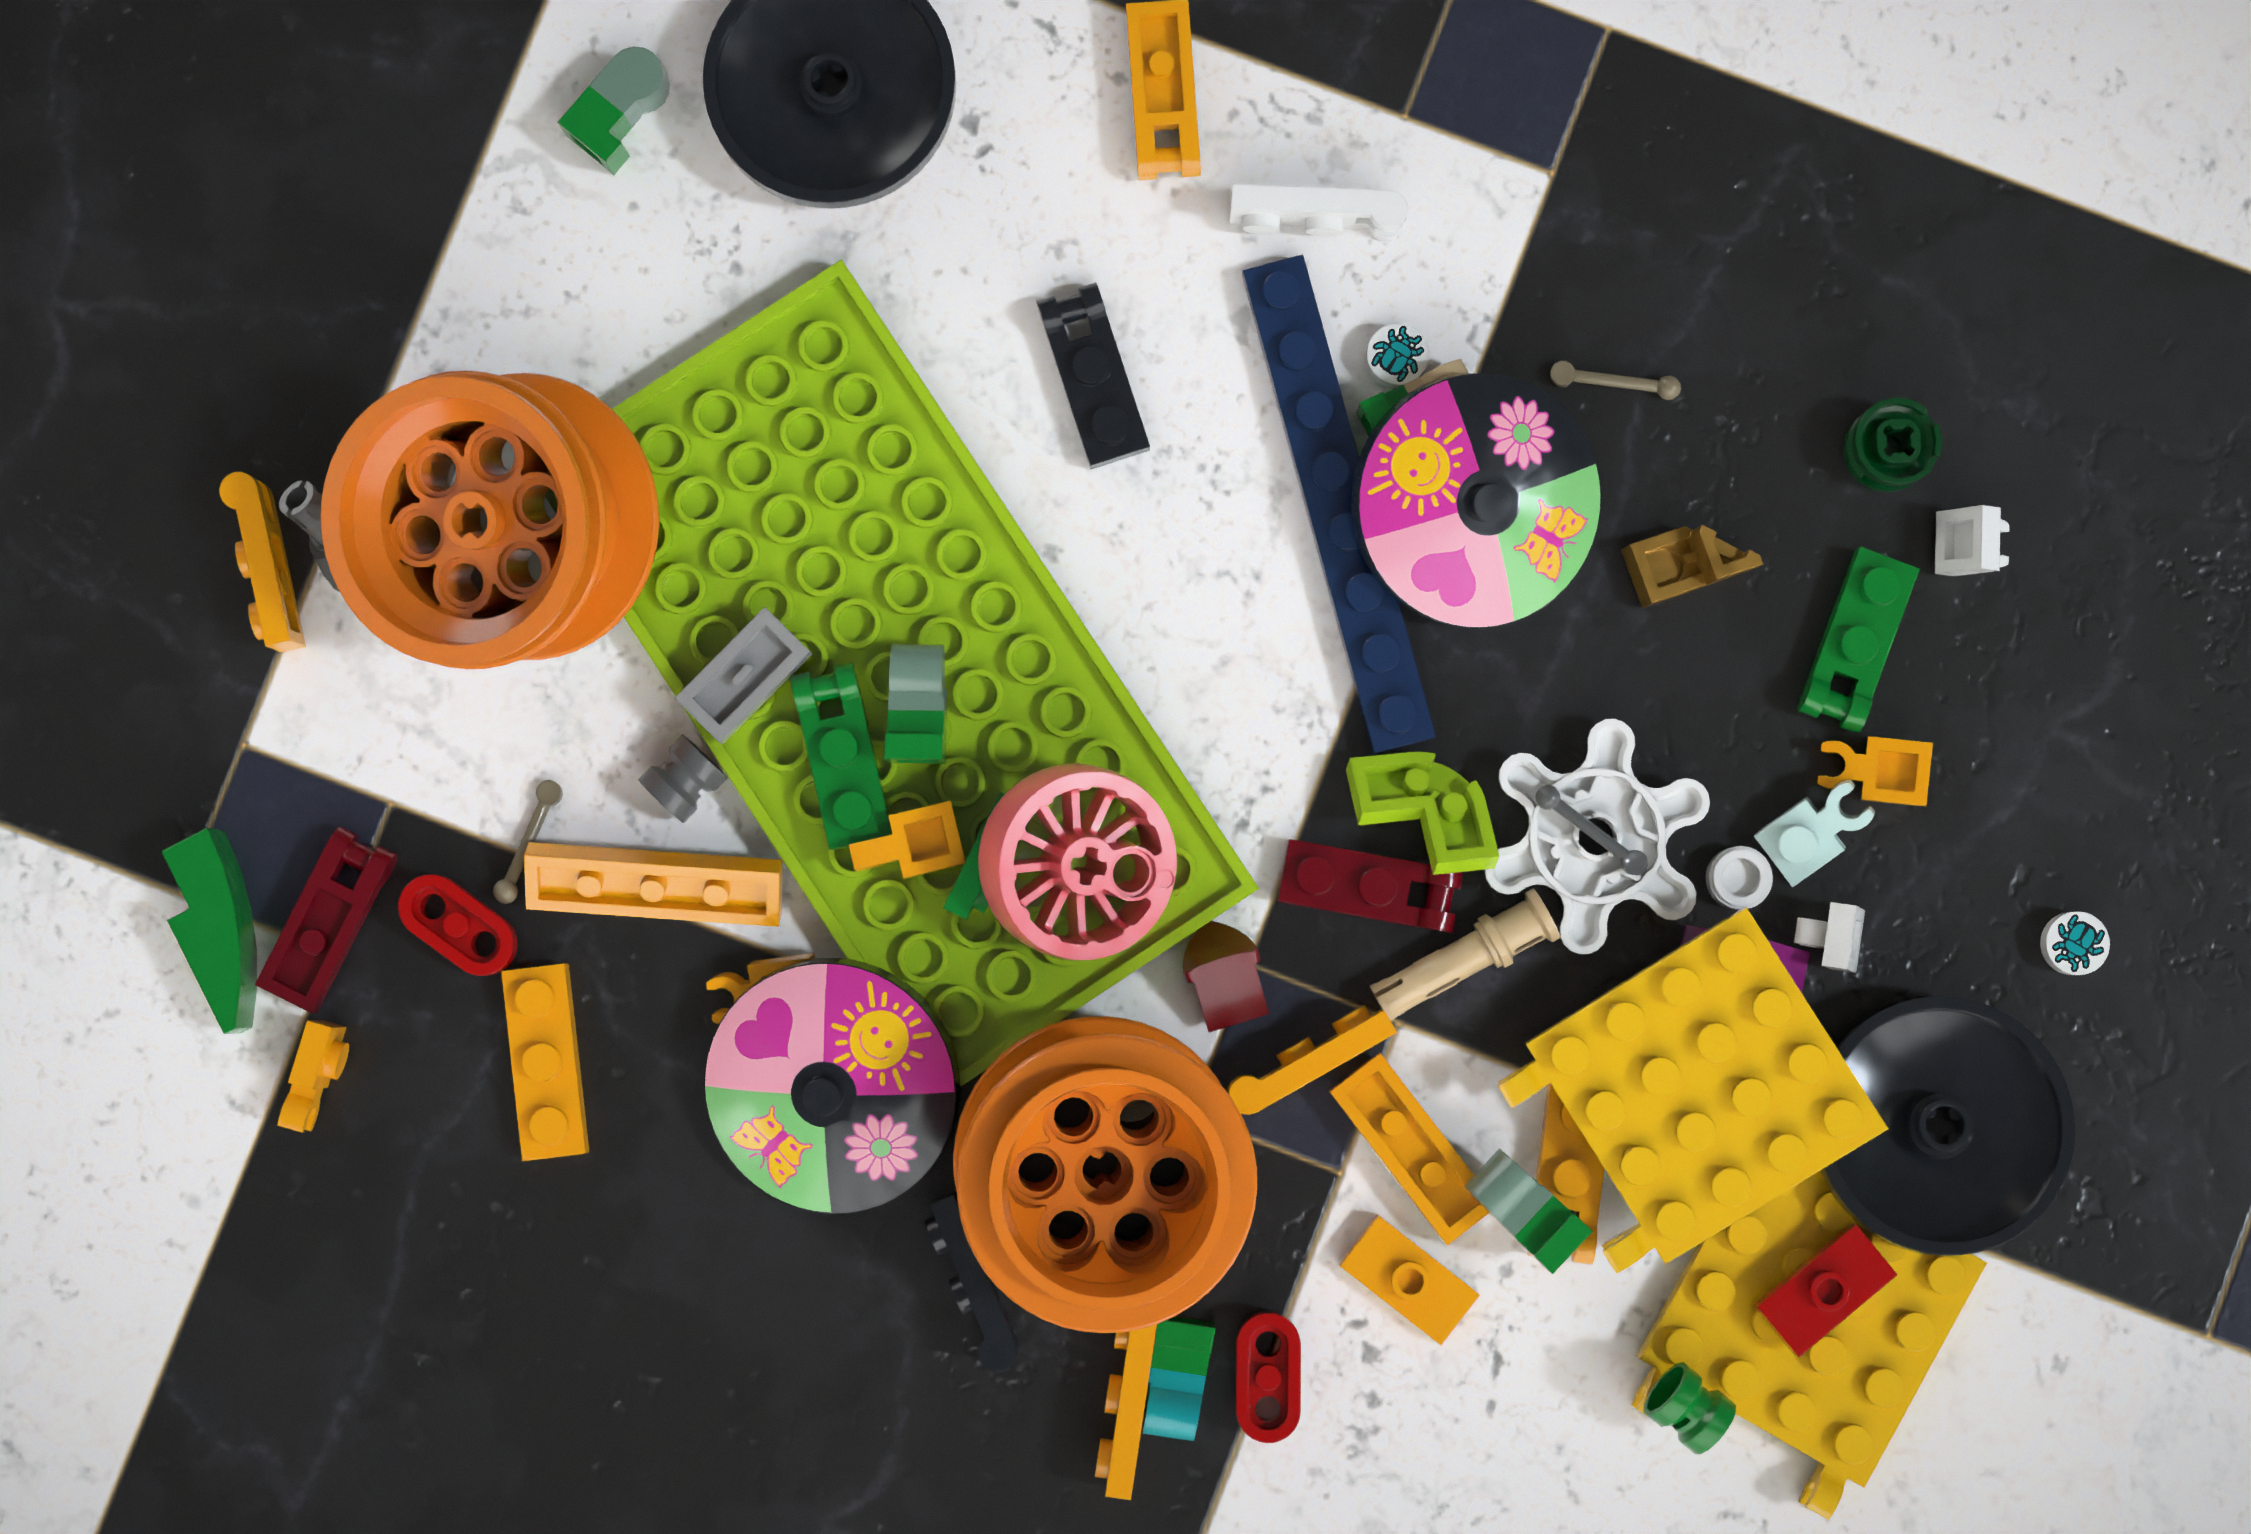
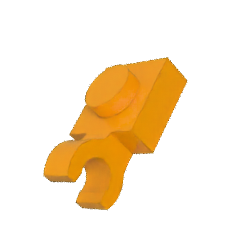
M951 801L888 815L892 835L849 845L855 872L899 861L903 879L965 864V857Z

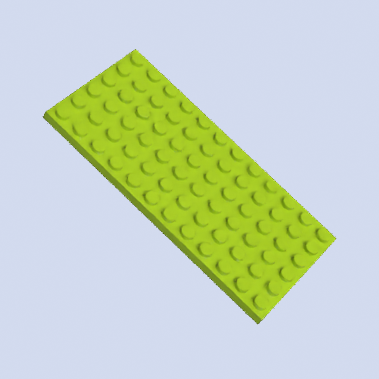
M842 259L612 408L631 430L644 452L655 482L659 506V533L654 562L642 592L624 618L675 696L765 607L812 653L792 675L810 672L811 677L833 673L835 665L848 662L854 663L889 815L951 801L965 862L999 792L1006 794L1009 789L1022 779L1049 767L1080 763L1115 771L1130 778L1144 788L1164 812L1172 829L1176 844L1177 870L1172 894L1160 918L1147 934L1121 952L1094 960H1063L1043 954L1017 940L1000 924L989 906L984 914L973 909L968 920L943 909L964 865L903 879L899 861L855 872L849 847L829 850L790 678L723 745L683 707L846 958L877 966L896 975L922 995L943 1022L956 1052L961 1086L984 1072L1000 1054L1015 1042L1036 1030L1061 1021L1260 889ZM549 489L545 494V498L556 513L558 509L555 493ZM892 644L944 645L945 689H947L946 764L888 763L884 759L888 716L889 664ZM840 697L818 702L822 720L845 715ZM1096 787L1079 791L1081 822L1095 795ZM1062 794L1054 797L1053 802L1048 807L1063 829ZM1117 798L1112 800L1098 831L1125 812V806ZM1034 814L1029 820L1026 832L1047 841L1049 834L1036 814ZM1136 825L1118 838L1130 841L1138 846L1140 845ZM1020 841L1015 851L1014 860L1038 858L1042 852L1040 849ZM1128 854L1122 856L1114 866L1113 879L1115 884H1119L1124 880L1130 881L1135 873L1134 858L1129 857ZM1087 856L1073 857L1071 869L1085 867ZM1042 871L1016 873L1017 878L1014 882L1016 892L1039 876ZM1049 890L1026 906L1033 923ZM1085 895L1086 932L1101 926L1103 923V919L1087 895ZM1105 895L1116 913L1126 903V900ZM1067 898L1052 928L1056 935H1066L1068 933Z

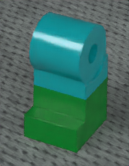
M1174 1316L1157 1324L1148 1381L1149 1389L1143 1434L1194 1441L1216 1330L1213 1321Z

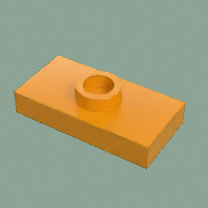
M1378 1214L1339 1263L1341 1268L1440 1345L1444 1343L1480 1296L1479 1293Z

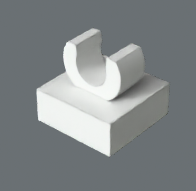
M1978 505L1936 512L1935 574L1960 576L1999 571L2000 567L2009 564V557L2000 555V533L2009 532V524L2001 519L2000 507Z
M1831 902L1828 922L1807 918L1797 919L1794 943L1801 946L1824 949L1822 966L1826 968L1856 973L1865 910L1856 905Z

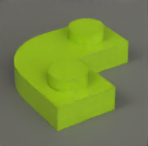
M1405 752L1349 759L1346 773L1358 825L1420 819L1433 875L1495 869L1500 856L1486 800L1476 780L1469 784L1456 771L1434 762L1435 754L1429 752Z

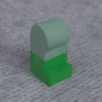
M635 46L623 49L609 61L557 123L571 141L615 175L630 157L621 143L622 139L643 114L656 111L665 103L670 89L667 73L660 60L650 50Z
M892 644L889 664V697L884 759L888 763L946 764L947 689H945L944 645Z
M1500 1148L1464 1186L1551 1274H1554L1593 1232L1549 1190L1528 1175Z

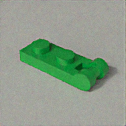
M1859 547L1855 550L1798 705L1799 712L1815 718L1822 713L1840 720L1839 727L1857 734L1862 730L1871 709L1875 689L1918 576L1919 568L1864 547ZM1833 675L1853 681L1848 696L1830 690Z
M848 662L835 665L833 673L811 677L810 672L790 676L829 850L849 847L853 843L892 835L888 817L889 813L854 663ZM840 697L845 715L822 720L818 702Z

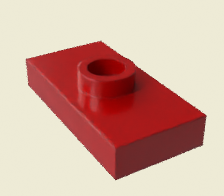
M1851 1223L1753 1304V1306L1795 1356L1800 1357L1898 1274L1856 1224Z

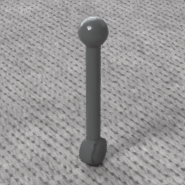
M1544 785L1537 790L1535 800L1540 808L1555 810L1620 859L1621 867L1625 873L1639 875L1646 870L1648 859L1643 852L1626 849L1561 800L1560 793L1556 787Z

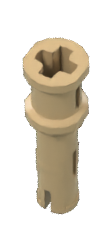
M1532 888L1525 892L1524 901L1492 918L1487 914L1477 918L1478 922L1473 924L1475 931L1421 958L1398 973L1370 985L1382 1010H1385L1390 1021L1493 963L1497 968L1501 966L1506 968L1513 964V956L1544 939L1554 942L1561 938L1549 911L1536 890Z

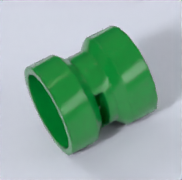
M1682 1362L1672 1366L1655 1383L1647 1396L1643 1411L1659 1426H1672L1678 1433V1440L1694 1454H1702L1711 1449L1726 1433L1736 1414V1405L1719 1390L1709 1391L1703 1387L1702 1377L1686 1363Z

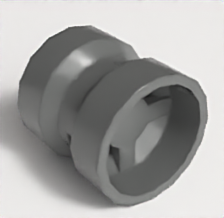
M682 734L669 747V757L672 762L668 764L664 761L660 766H651L638 781L672 815L682 823H685L697 810V800L701 797L699 791L701 789L706 792L716 791L728 777L703 751Z

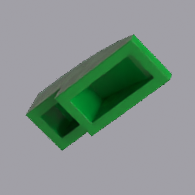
M205 828L161 851L189 906V909L168 919L167 922L223 1033L240 1034L253 1027L257 986L255 985L257 981V946L252 910L240 866L225 831Z

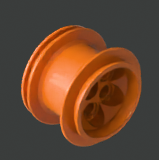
M448 371L415 380L385 394L371 404L350 426L337 446L325 478L321 500V532L325 556L339 592L356 617L374 635L401 653L422 661L450 668L487 669L504 666L519 660H543L576 652L592 644L617 625L631 609L649 577L658 543L659 506L655 482L641 446L624 421L594 394L571 382L543 374L511 373L496 375L478 371ZM507 441L513 447L515 454L514 464L510 471L504 467L501 459L502 449ZM455 470H456V478H455V481H454V483L452 484V486H450L451 481H452V477H453L454 472H455ZM549 489L555 493L558 502V509L553 519L547 515L544 509V497ZM481 508L487 514L488 522L485 531L481 528ZM532 552L537 554L542 566L541 576L537 582L532 578L528 569V561ZM475 567L480 571L483 578L481 593L471 582V574Z
M1109 1016L1080 1017L1045 1026L1015 1042L999 1055L975 1084L965 1103L955 1135L953 1170L959 1213L965 1236L974 1256L987 1276L1010 1300L1040 1319L1064 1328L1093 1333H1120L1156 1325L1180 1314L1208 1294L1224 1277L1242 1249L1251 1227L1257 1196V1166L1250 1134L1240 1111L1215 1074L1194 1051L1175 1037L1142 1022ZM1071 1097L1081 1098L1090 1106L1087 1119L1080 1126L1073 1128L1064 1127L1054 1119L1058 1104ZM1134 1100H1145L1154 1106L1152 1121L1140 1130L1125 1128L1120 1123V1115L1123 1108ZM1107 1151L1117 1157L1116 1169L1110 1176L1100 1172L1095 1179H1091L1083 1173L1084 1162L1090 1155L1100 1159ZM1034 1153L1046 1154L1055 1162L1053 1172L1047 1179L1034 1183L1020 1176L1018 1171L1024 1158ZM1171 1157L1183 1162V1175L1172 1186L1162 1187L1150 1181L1151 1169L1161 1159ZM1063 1211H1074L1084 1218L1082 1230L1070 1239H1060L1049 1232L1051 1220ZM1139 1213L1149 1219L1146 1233L1138 1240L1124 1241L1114 1234L1117 1222L1124 1215Z

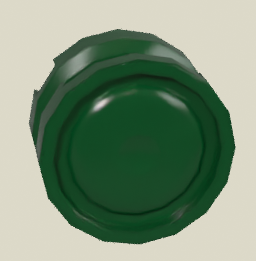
M1895 397L1879 401L1853 421L1845 434L1843 454L1846 466L1857 482L1873 491L1891 493L1905 490L1931 472L1933 465L1941 455L1943 439L1939 423L1935 424L1926 412L1928 410L1926 407L1915 400Z

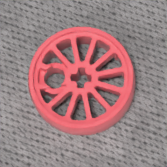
M1080 763L1057 765L1037 771L1022 779L1009 789L994 807L987 820L980 841L978 854L979 878L982 891L993 914L1000 924L1017 940L1051 957L1073 961L1094 960L1108 957L1127 949L1147 934L1160 918L1168 904L1175 883L1177 870L1176 844L1172 829L1164 812L1150 794L1135 781L1115 771L1094 765ZM1096 787L1095 795L1081 822L1079 791ZM1062 794L1063 829L1048 807L1053 802L1054 797ZM1117 798L1125 806V812L1098 831L1112 800ZM1034 814H1036L1049 834L1047 841L1033 836L1025 830L1027 823ZM1136 825L1140 838L1139 846L1130 841L1118 839ZM1021 840L1040 849L1042 852L1041 856L1038 858L1014 860L1018 841ZM1128 854L1129 857L1134 858L1135 873L1130 881L1124 880L1119 884H1115L1113 879L1114 866L1122 856ZM1087 856L1085 867L1071 869L1073 857ZM1042 871L1039 876L1016 892L1014 884L1017 878L1016 873ZM1049 890L1033 923L1026 906ZM1106 894L1126 900L1124 906L1117 913L1105 897ZM1085 895L1089 897L1103 919L1101 926L1087 932ZM1067 898L1068 933L1066 935H1056L1052 928Z

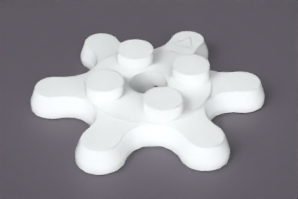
M1605 719L1595 724L1587 738L1586 759L1580 768L1571 773L1560 774L1552 772L1537 757L1528 753H1518L1510 756L1503 762L1499 770V783L1502 790L1524 806L1529 818V827L1526 835L1519 843L1498 849L1500 857L1495 869L1484 870L1486 880L1491 888L1498 893L1507 895L1518 893L1526 887L1535 884L1546 885L1555 890L1561 897L1564 907L1563 918L1559 926L1561 940L1564 946L1577 954L1593 953L1604 944L1607 937L1609 913L1615 905L1623 900L1635 899L1642 901L1656 915L1668 920H1677L1685 917L1692 911L1696 903V891L1692 882L1670 866L1666 857V844L1675 830L1684 826L1694 825L1705 817L1710 806L1709 794L1701 783L1688 778L1676 780L1662 788H1650L1641 784L1634 776L1631 768L1635 736L1627 724L1617 719ZM1552 785L1558 789L1560 799L1586 819L1595 818L1603 820L1611 828L1614 840L1629 851L1639 850L1647 856L1648 866L1646 870L1639 875H1629L1622 869L1621 860L1609 851L1602 855H1593L1585 851L1578 842L1580 829L1555 810L1540 808L1535 800L1537 790L1541 786Z

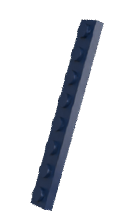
M1302 254L1243 270V282L1372 753L1376 755L1432 740L1436 735L1400 604L1374 577L1361 554L1352 522L1351 494L1359 455L1304 256Z

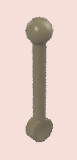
M1566 361L1555 363L1550 371L1551 382L1560 388H1565L1572 382L1657 392L1665 400L1676 398L1681 391L1679 380L1671 375L1664 376L1660 380L1581 371L1575 370L1573 365Z
M545 780L536 789V796L539 800L505 878L498 881L493 889V895L500 903L508 904L516 899L518 895L516 882L524 867V853L529 842H535L550 806L558 804L562 799V788L555 781Z

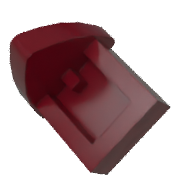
M1210 921L1194 933L1187 945L1183 959L1185 980L1187 983L1194 984L1208 1032L1269 1014L1255 965L1261 960L1257 946L1247 935L1236 928L1215 921Z

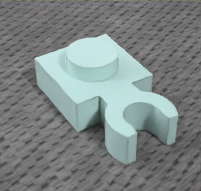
M1851 779L1835 785L1828 795L1826 806L1819 811L1807 796L1755 833V839L1792 887L1845 851L1846 846L1836 833L1841 830L1856 831L1862 829L1873 819L1875 811L1871 806L1865 808L1858 815H1848L1840 808V799L1849 794L1855 787Z

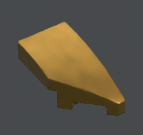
M1704 525L1694 530L1684 526L1632 543L1621 549L1642 608L1763 565L1761 556L1751 550L1743 552L1715 537L1717 532Z

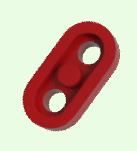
M423 875L413 879L403 889L399 898L398 910L404 926L463 971L477 976L495 975L505 970L514 960L518 940L513 926L504 917L453 880L439 875ZM434 895L441 896L445 902V911L437 919L429 917L425 908L428 899ZM489 932L496 939V948L491 955L485 957L478 952L476 941L482 933Z
M1261 1311L1248 1317L1240 1326L1236 1337V1415L1242 1430L1250 1438L1262 1443H1275L1287 1438L1297 1427L1301 1413L1300 1336L1291 1320L1274 1311ZM1263 1332H1273L1280 1338V1345L1272 1354H1263L1256 1348V1339ZM1265 1396L1274 1397L1280 1404L1278 1413L1269 1419L1260 1417L1255 1411L1256 1403Z

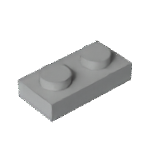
M764 607L675 699L723 745L790 678L812 653Z

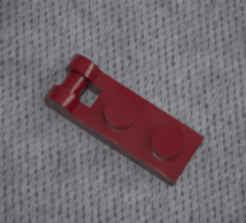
M339 826L328 840L255 983L256 986L309 1013H318L381 887L389 879L398 859L396 853L382 846H378L374 850L358 842V834L342 826ZM345 864L362 872L354 889L336 880Z
M1289 839L1277 902L1453 933L1456 914L1450 913L1454 889H1461L1463 872L1433 875L1430 864ZM1411 882L1429 885L1425 908L1407 906Z

